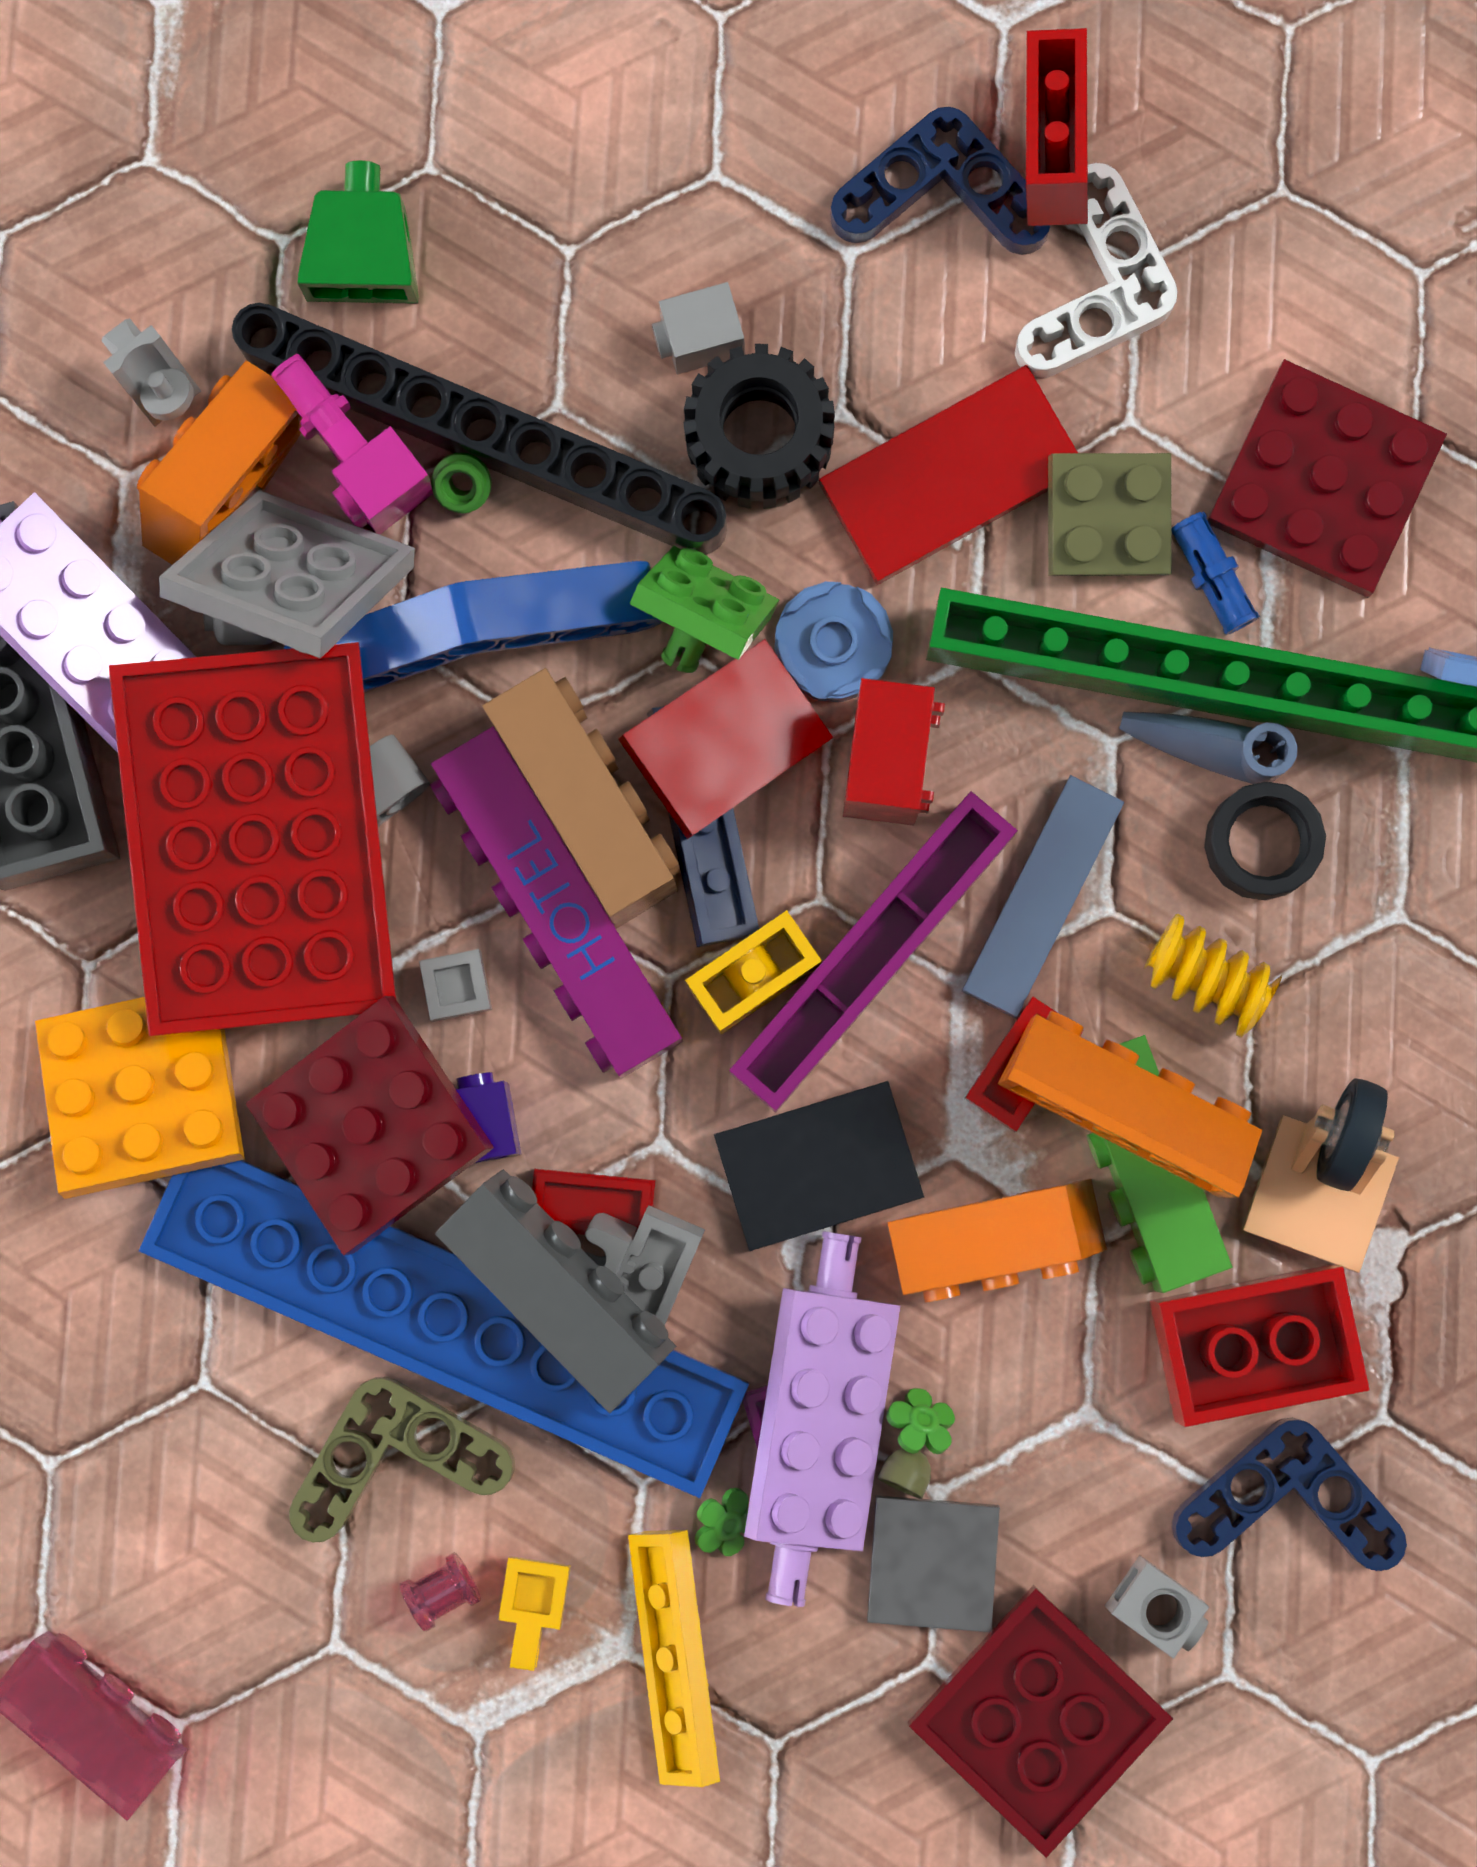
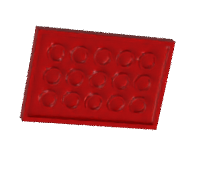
M359 642L335 644L321 658L291 648L108 665L149 1036L359 1015L384 996H394L396 998Z

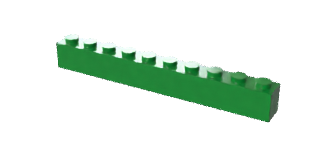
M940 588L927 651V661L1255 722L1278 723L1288 728L1477 763L1476 686Z

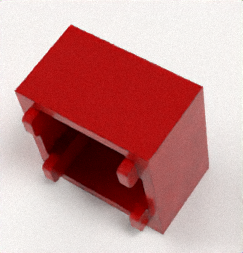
M861 678L843 817L914 826L919 813H929L930 804L933 803L934 792L923 790L930 727L939 728L940 718L943 716L945 703L934 702L935 687Z

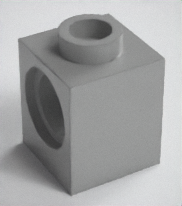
M1139 1555L1105 1604V1607L1112 1615L1173 1659L1181 1648L1190 1651L1199 1641L1208 1625V1620L1203 1616L1209 1606L1141 1555ZM1167 1594L1173 1596L1177 1603L1174 1618L1164 1625L1149 1623L1146 1617L1149 1602L1158 1595Z

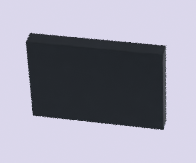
M888 1081L714 1134L749 1252L925 1198Z

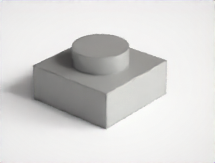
M479 949L419 961L430 1021L435 1022L492 1010L482 953Z

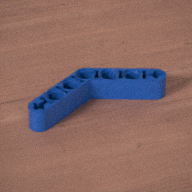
M632 561L450 584L366 614L336 644L359 642L364 692L473 654L636 633L653 628L663 621L630 605L638 583L651 570L650 563L647 561ZM287 645L284 646V649H291V648H292V647H289V646H287Z

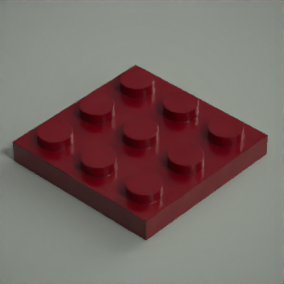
M1284 359L1278 368L1207 520L1211 526L1369 598L1376 589L1447 433Z
M394 996L382 997L245 1103L343 1256L354 1254L494 1149V1146Z
M1033 1585L908 1721V1726L1047 1858L1173 1720V1717Z

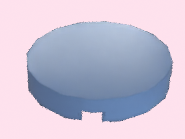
M826 581L803 589L786 604L776 625L774 652L803 694L818 701L844 702L858 697L861 678L881 680L892 657L893 630L886 610L871 593L857 586L855 588L851 585L841 584V582Z

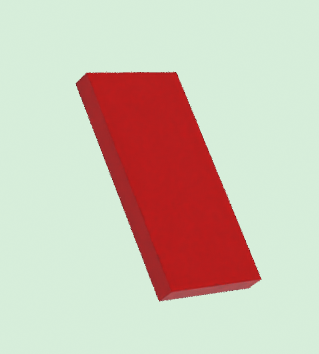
M1025 365L819 478V485L876 585H879L1048 491V456L1052 453L1078 452L1029 367Z

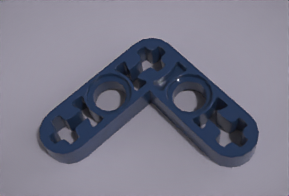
M953 107L937 108L927 114L844 184L834 195L831 204L830 217L834 231L843 240L851 243H862L875 237L942 179L1000 244L1012 253L1024 255L1039 250L1046 242L1051 226H1034L1033 231L1035 234L1033 235L1026 230L1016 234L1012 231L1015 218L1005 205L1001 207L998 214L992 211L1001 206L1008 198L1010 192L1013 191L1016 195L1013 196L1010 207L1022 219L1027 218L1026 180L974 122L961 110ZM938 127L945 133L953 128L958 131L956 146L967 157L959 170L954 168L958 165L959 154L947 142L939 147L934 144ZM972 148L977 150V152L968 156ZM904 161L913 165L919 176L917 182L907 189L894 188L885 178V171L891 164ZM977 168H992L999 174L1002 186L993 194H979L971 188L968 176ZM874 182L880 197L868 208V222L864 224L858 218L847 222L845 220L847 215L846 204L851 202L857 208L865 204L872 198L873 187L869 183ZM883 199L890 203V205L885 206Z
M1293 1417L1283 1418L1266 1429L1185 1500L1174 1513L1172 1520L1173 1535L1180 1546L1195 1556H1214L1225 1549L1293 1489L1347 1553L1362 1566L1375 1571L1389 1570L1398 1565L1404 1557L1407 1547L1406 1535L1400 1524L1323 1435L1310 1423ZM1289 1432L1297 1437L1305 1433L1308 1439L1303 1443L1302 1448L1307 1455L1301 1461L1289 1456L1279 1463L1276 1468L1284 1472L1286 1476L1277 1483L1272 1471L1263 1463L1257 1461L1256 1456L1264 1450L1267 1458L1273 1460L1285 1449V1444L1280 1439L1284 1433ZM1252 1469L1257 1471L1264 1480L1265 1488L1263 1495L1252 1504L1238 1503L1231 1493L1232 1479L1240 1471ZM1333 1476L1343 1477L1351 1488L1349 1503L1339 1511L1326 1510L1322 1507L1318 1497L1320 1485L1324 1480ZM1218 1490L1224 1504L1240 1515L1239 1518L1231 1524L1228 1516L1223 1513L1210 1526L1215 1534L1212 1540L1206 1542L1200 1537H1196L1190 1542L1187 1535L1193 1528L1188 1521L1189 1517L1196 1512L1203 1518H1206L1218 1509L1219 1506L1209 1500ZM1365 1503L1371 1509L1360 1515L1363 1520L1379 1532L1386 1528L1389 1531V1534L1384 1539V1543L1389 1549L1382 1556L1374 1551H1369L1366 1554L1363 1553L1362 1549L1367 1545L1368 1541L1355 1525L1350 1523L1345 1533L1340 1529L1341 1524L1350 1521L1359 1514Z

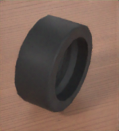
M1264 781L1243 786L1217 807L1207 824L1204 848L1209 867L1223 886L1241 897L1269 900L1288 895L1312 878L1324 857L1326 833L1321 814L1306 795L1287 784ZM1258 806L1275 807L1288 814L1296 824L1301 840L1299 854L1292 866L1281 874L1269 877L1253 875L1241 868L1232 856L1229 845L1230 831L1237 817L1246 810Z

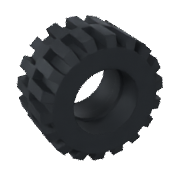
M755 343V353L745 355L742 345L729 349L730 359L722 362L716 356L707 363V375L704 377L698 373L691 384V397L686 396L684 406L685 422L683 423L690 463L696 466L697 477L705 486L709 483L712 484L715 495L724 501L729 496L738 498L739 507L751 509L752 501H763V509L775 508L776 499L786 497L788 503L800 498L801 488L807 486L811 489L819 480L821 468L826 469L829 462L834 438L835 418L833 400L829 401L828 398L829 388L823 377L819 379L814 377V366L804 358L799 364L794 362L793 351L784 347L780 348L778 355L768 354V344ZM760 400L772 402L787 411L795 423V432L790 441L779 450L762 455L746 453L732 445L724 435L723 430L724 422L730 413L747 402Z

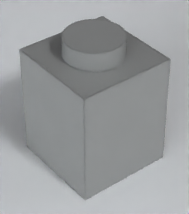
M728 282L659 301L661 321L652 324L653 334L660 358L672 356L677 374L706 367L707 363L716 356L722 362L730 359L729 349L741 345L745 355L744 335Z

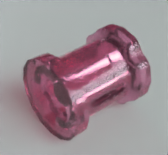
M455 1552L446 1556V1564L415 1582L407 1579L399 1584L402 1596L413 1618L423 1631H429L434 1628L436 1619L467 1602L473 1606L481 1601L480 1593L469 1570Z

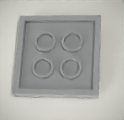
M258 490L159 576L160 597L185 606L192 611L203 613L240 627L244 631L282 643L299 652L321 658L414 568L415 548Z

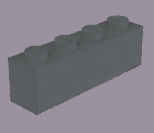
M504 1169L484 1182L435 1233L609 1414L677 1347L668 1338V1331L660 1319L648 1311H642L624 1293V1286L617 1275L604 1266H598L580 1248V1240L574 1231L564 1223L554 1221L537 1204V1197L531 1187L520 1178L510 1176Z

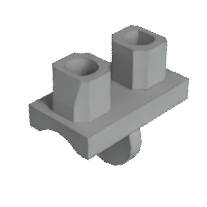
M129 318L103 336L101 341L112 354L103 363L154 427L163 420H171L183 415L190 407L194 396L201 392L200 388L152 325L141 332Z

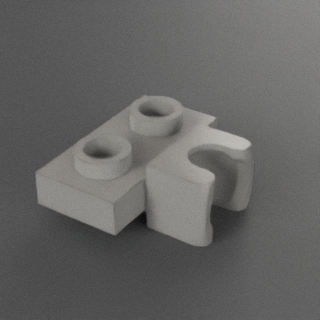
M652 1206L647 1207L638 1230L637 1227L608 1214L598 1213L591 1220L585 1236L589 1242L601 1247L606 1256L600 1257L588 1252L585 1253L598 1266H604L615 1273L624 1286V1293L642 1311L645 1310L654 1314L665 1326L705 1229Z

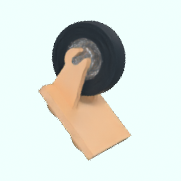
M1354 1078L1343 1091L1335 1109L1322 1104L1316 1116L1308 1123L1282 1115L1242 1231L1360 1273L1399 1157L1386 1153L1389 1143L1394 1138V1130L1383 1126L1387 1109V1090L1378 1084Z

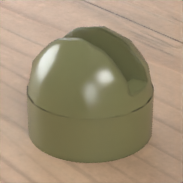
M899 1449L887 1457L878 1475V1479L898 1491L923 1499L931 1479V1466L927 1457L921 1451L912 1454L904 1449Z

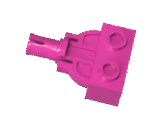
M299 354L288 358L272 372L271 376L302 417L299 430L305 439L309 440L318 434L340 464L332 470L339 487L332 494L354 526L363 528L368 524L374 533L380 535L433 495L429 475L392 427L389 426L370 442H367L344 414L351 408L344 395H331Z

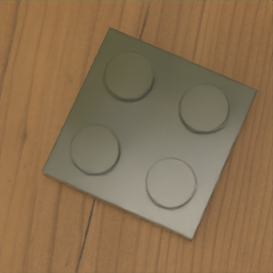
M1052 453L1048 456V576H1146L1171 574V453Z

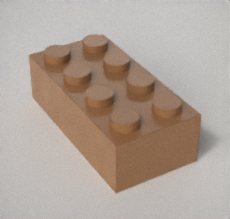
M545 667L482 705L616 929L678 892L673 877L681 872L677 859L661 833L650 839L642 825L650 821L646 814L647 810L629 781L618 787L611 774L619 770L615 763V758L597 729L586 734L580 723L588 718L583 710L584 707L566 677L555 682Z

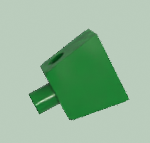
M363 160L350 161L345 164L344 191L321 190L315 194L297 282L307 302L418 304L419 294L406 208L399 193L380 191V165Z

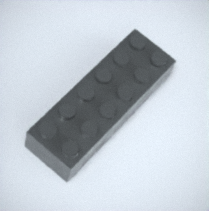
M14 501L1 504L0 520L3 522L19 506ZM0 636V889L7 891L121 858L85 720Z

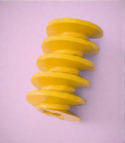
M1175 914L1144 966V969L1147 966L1153 968L1150 987L1156 990L1169 978L1173 979V1000L1177 1002L1190 990L1196 992L1193 1011L1199 1014L1212 1002L1217 1004L1214 1023L1220 1026L1233 1014L1238 1016L1236 1036L1242 1038L1256 1025L1264 1014L1280 985L1282 975L1268 985L1270 965L1265 962L1259 963L1247 973L1249 955L1244 950L1238 951L1226 961L1227 941L1222 938L1215 940L1206 949L1203 948L1206 930L1201 926H1196L1183 937L1184 916Z

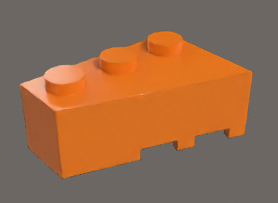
M247 360L232 377L224 375L214 386L208 399V406L196 419L191 416L180 426L174 437L172 449L162 461L158 459L152 460L142 472L137 483L140 499L142 546L171 565L177 562L237 510L256 486L264 490L301 435L299 429L301 428L300 422L302 417L272 376Z
M1091 1178L888 1222L902 1293L907 1295L923 1292L925 1303L960 1296L959 1284L981 1280L983 1291L1020 1284L1018 1272L1038 1268L1041 1269L1042 1279L1079 1272L1077 1261L1107 1250Z

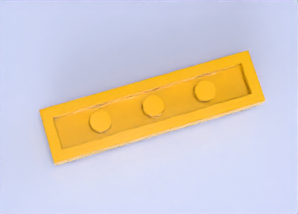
M688 1530L643 1531L628 1535L659 1783L660 1785L705 1787L720 1782Z

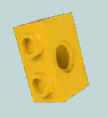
M786 910L687 978L685 982L722 1035L814 972L820 966L822 960Z

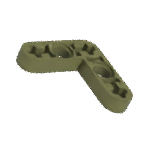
M375 1377L361 1384L354 1392L292 1501L289 1510L290 1524L298 1536L312 1543L324 1542L337 1535L347 1523L390 1445L470 1492L479 1495H492L502 1490L512 1479L515 1470L513 1453L500 1439L401 1382L389 1377ZM386 1389L392 1393L389 1404L396 1409L393 1417L383 1415L374 1425L371 1433L383 1436L380 1444L377 1445L366 1433L348 1429V1425L352 1418L359 1426L363 1425L372 1410V1406L365 1401L367 1394L376 1396ZM427 1418L442 1420L450 1430L451 1439L449 1445L440 1453L425 1451L417 1441L416 1432L418 1426ZM463 1432L474 1439L465 1448L466 1450L480 1457H483L489 1450L499 1455L495 1465L503 1470L500 1478L490 1475L484 1482L478 1481L474 1477L477 1473L476 1465L463 1457L459 1459L457 1469L446 1463L458 1450ZM352 1441L358 1443L366 1453L367 1463L365 1469L357 1476L348 1477L336 1470L333 1463V1454L337 1446L342 1442ZM322 1473L333 1485L351 1489L352 1493L348 1500L340 1491L335 1494L327 1510L334 1517L333 1524L323 1522L315 1529L307 1524L311 1514L304 1509L305 1502L311 1504L318 1502L329 1487L327 1484L317 1482L318 1477Z

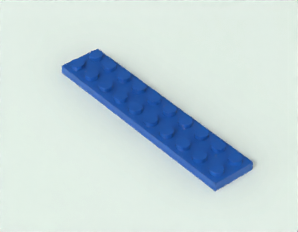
M243 1160L172 1175L139 1248L141 1253L698 1498L702 1496L750 1383L674 1349L609 1414L453 1252L394 1226H390L354 1254L343 1256L297 1184Z

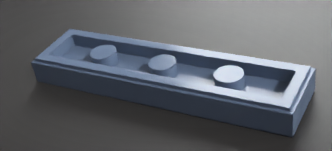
M1072 775L1069 776L962 992L1013 1018L1018 1016L1124 801Z

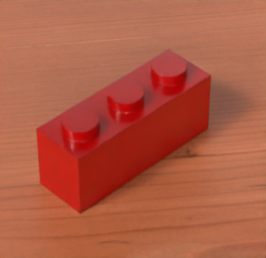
M1087 28L1027 31L1026 198L1028 226L1088 224Z

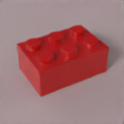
M1325 1265L1149 1300L1174 1421L1184 1427L1370 1391L1343 1266Z

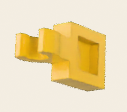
M513 1556L508 1557L498 1620L517 1623L510 1668L535 1671L540 1652L542 1627L560 1630L571 1565Z

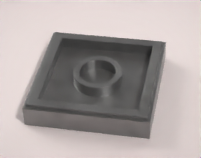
M876 1495L867 1622L991 1632L999 1505Z

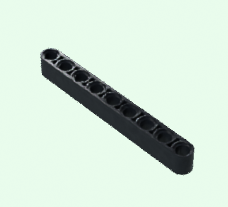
M264 303L249 304L242 308L233 320V339L248 362L270 376L280 364L295 354H299L305 361L315 351H328L332 354L329 364L322 370L313 371V373L331 395H344L350 404V410L449 452L474 455L489 469L668 545L676 546L680 549H694L706 555L719 549L725 540L727 532L725 507L720 498L709 490L272 305ZM269 327L277 330L275 340L267 347L255 348L250 346L251 338L260 329ZM378 373L387 377L385 385L377 393L368 395L358 391L360 381L368 374ZM433 396L441 400L440 408L430 417L421 418L412 414L414 404L422 397ZM488 419L496 424L494 433L486 440L475 441L465 436L467 428L476 420ZM542 442L550 446L551 451L547 459L539 464H528L520 459L521 451L530 443ZM587 465H597L605 470L606 475L597 486L586 488L574 481L579 469ZM641 488L654 489L661 496L658 505L648 511L636 510L630 506L629 498L633 492ZM695 511L708 512L716 520L712 530L700 535L686 530L683 523L686 517Z

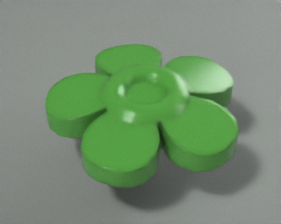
M913 1388L905 1395V1402L896 1401L890 1405L886 1415L888 1423L895 1428H904L898 1436V1443L902 1449L914 1454L918 1453L925 1444L933 1454H942L949 1448L952 1438L946 1429L954 1424L955 1415L947 1404L939 1402L931 1408V1395L924 1389Z
M739 1488L727 1490L722 1497V1505L712 1498L707 1499L701 1504L697 1511V1518L705 1526L697 1531L694 1539L696 1545L702 1551L710 1553L718 1548L723 1555L732 1556L743 1548L745 1540L740 1533H745L749 1508V1498L743 1490Z

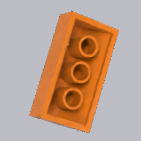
M1050 1011L1047 1019L1037 1014L1030 1019L998 1082L1000 1086L1219 1198L1240 1196L1262 1133V1129L1248 1123L1252 1114L1250 1111L1222 1097H1217L1213 1105L1191 1094L1195 1084L1168 1069L1162 1068L1159 1075L1156 1076L1138 1067L1136 1063L1140 1056L1116 1042L1106 1039L1102 1048L1080 1037L1084 1029L1083 1026L1059 1013Z

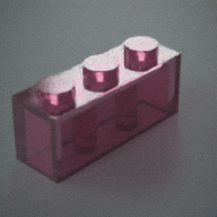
M47 1631L29 1644L0 1679V1713L128 1821L145 1804L188 1749L179 1742L181 1734L171 1722L156 1713L149 1717L131 1701L134 1698V1694L124 1682L109 1673H105L102 1677L84 1661L87 1658V1654L77 1642L62 1633H58L55 1637L51 1632Z

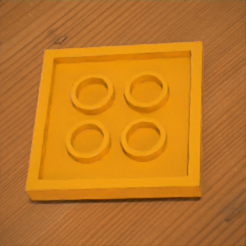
M145 997L35 1021L58 1194L64 1199L245 1160L225 1029L149 1036Z

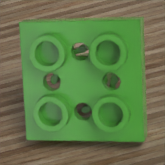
M673 546L638 583L630 605L675 627L667 646L662 651V660L671 667L676 657H680L685 648L676 670L693 673L699 666V660L706 644L739 660L770 621L780 599L766 593L765 587L750 577L733 576L713 566L712 560L702 552L690 548L680 549Z

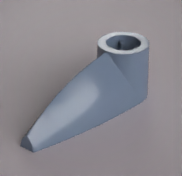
M1123 712L1119 729L1176 758L1250 784L1264 781L1274 782L1293 766L1297 757L1298 746L1294 735L1286 727L1278 723L1266 722L1251 728L1202 717L1150 712ZM1263 741L1273 746L1270 753L1276 752L1278 755V759L1272 761L1267 767L1256 761L1260 758V755L1253 756L1252 749H1256Z

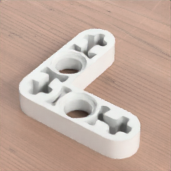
M1089 164L1088 183L1093 182L1097 189L1104 187L1109 189L1104 204L1110 219L1100 228L1095 226V224L1101 223L1104 213L1098 201L1092 198L1088 199V224L1078 225L1108 284L1030 321L1023 327L1017 339L1015 357L1020 368L1027 365L1034 377L1046 378L1054 376L1160 325L1169 317L1176 303L1178 291L1175 280L1122 177L1114 168L1107 164ZM1118 211L1123 213V215L1115 216ZM1118 231L1130 233L1138 242V253L1126 260L1115 258L1107 250L1106 239L1108 236ZM1145 262L1149 264V267L1144 268L1141 278L1146 288L1150 292L1157 290L1162 292L1157 309L1154 310L1148 302L1138 305L1135 301L1138 298L1141 287L1134 272ZM1132 274L1127 280H1123L1122 276ZM1088 309H1102L1111 317L1112 329L1105 336L1092 337L1082 330L1079 323L1080 315ZM1061 322H1067L1070 338L1058 343L1054 347L1051 355L1052 360L1046 361L1041 353L1033 356L1030 355L1029 351L1032 349L1035 336H1040L1044 343L1051 342L1062 336L1064 326ZM1070 339L1078 347L1077 349L1073 350L1071 348Z

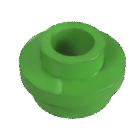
M454 453L446 456L438 463L432 474L431 486L435 498L444 508L456 513H469L477 510L486 502L491 492L492 480L488 468L479 458L468 453ZM459 472L467 474L472 480L473 487L467 491L456 488L453 484L452 476Z

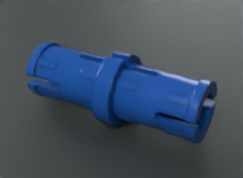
M1204 511L1198 512L1171 528V534L1175 536L1195 574L1191 578L1195 589H1203L1223 627L1224 634H1232L1259 619L1260 615L1258 611H1255L1235 573L1239 566L1234 556L1227 558L1206 519V513Z

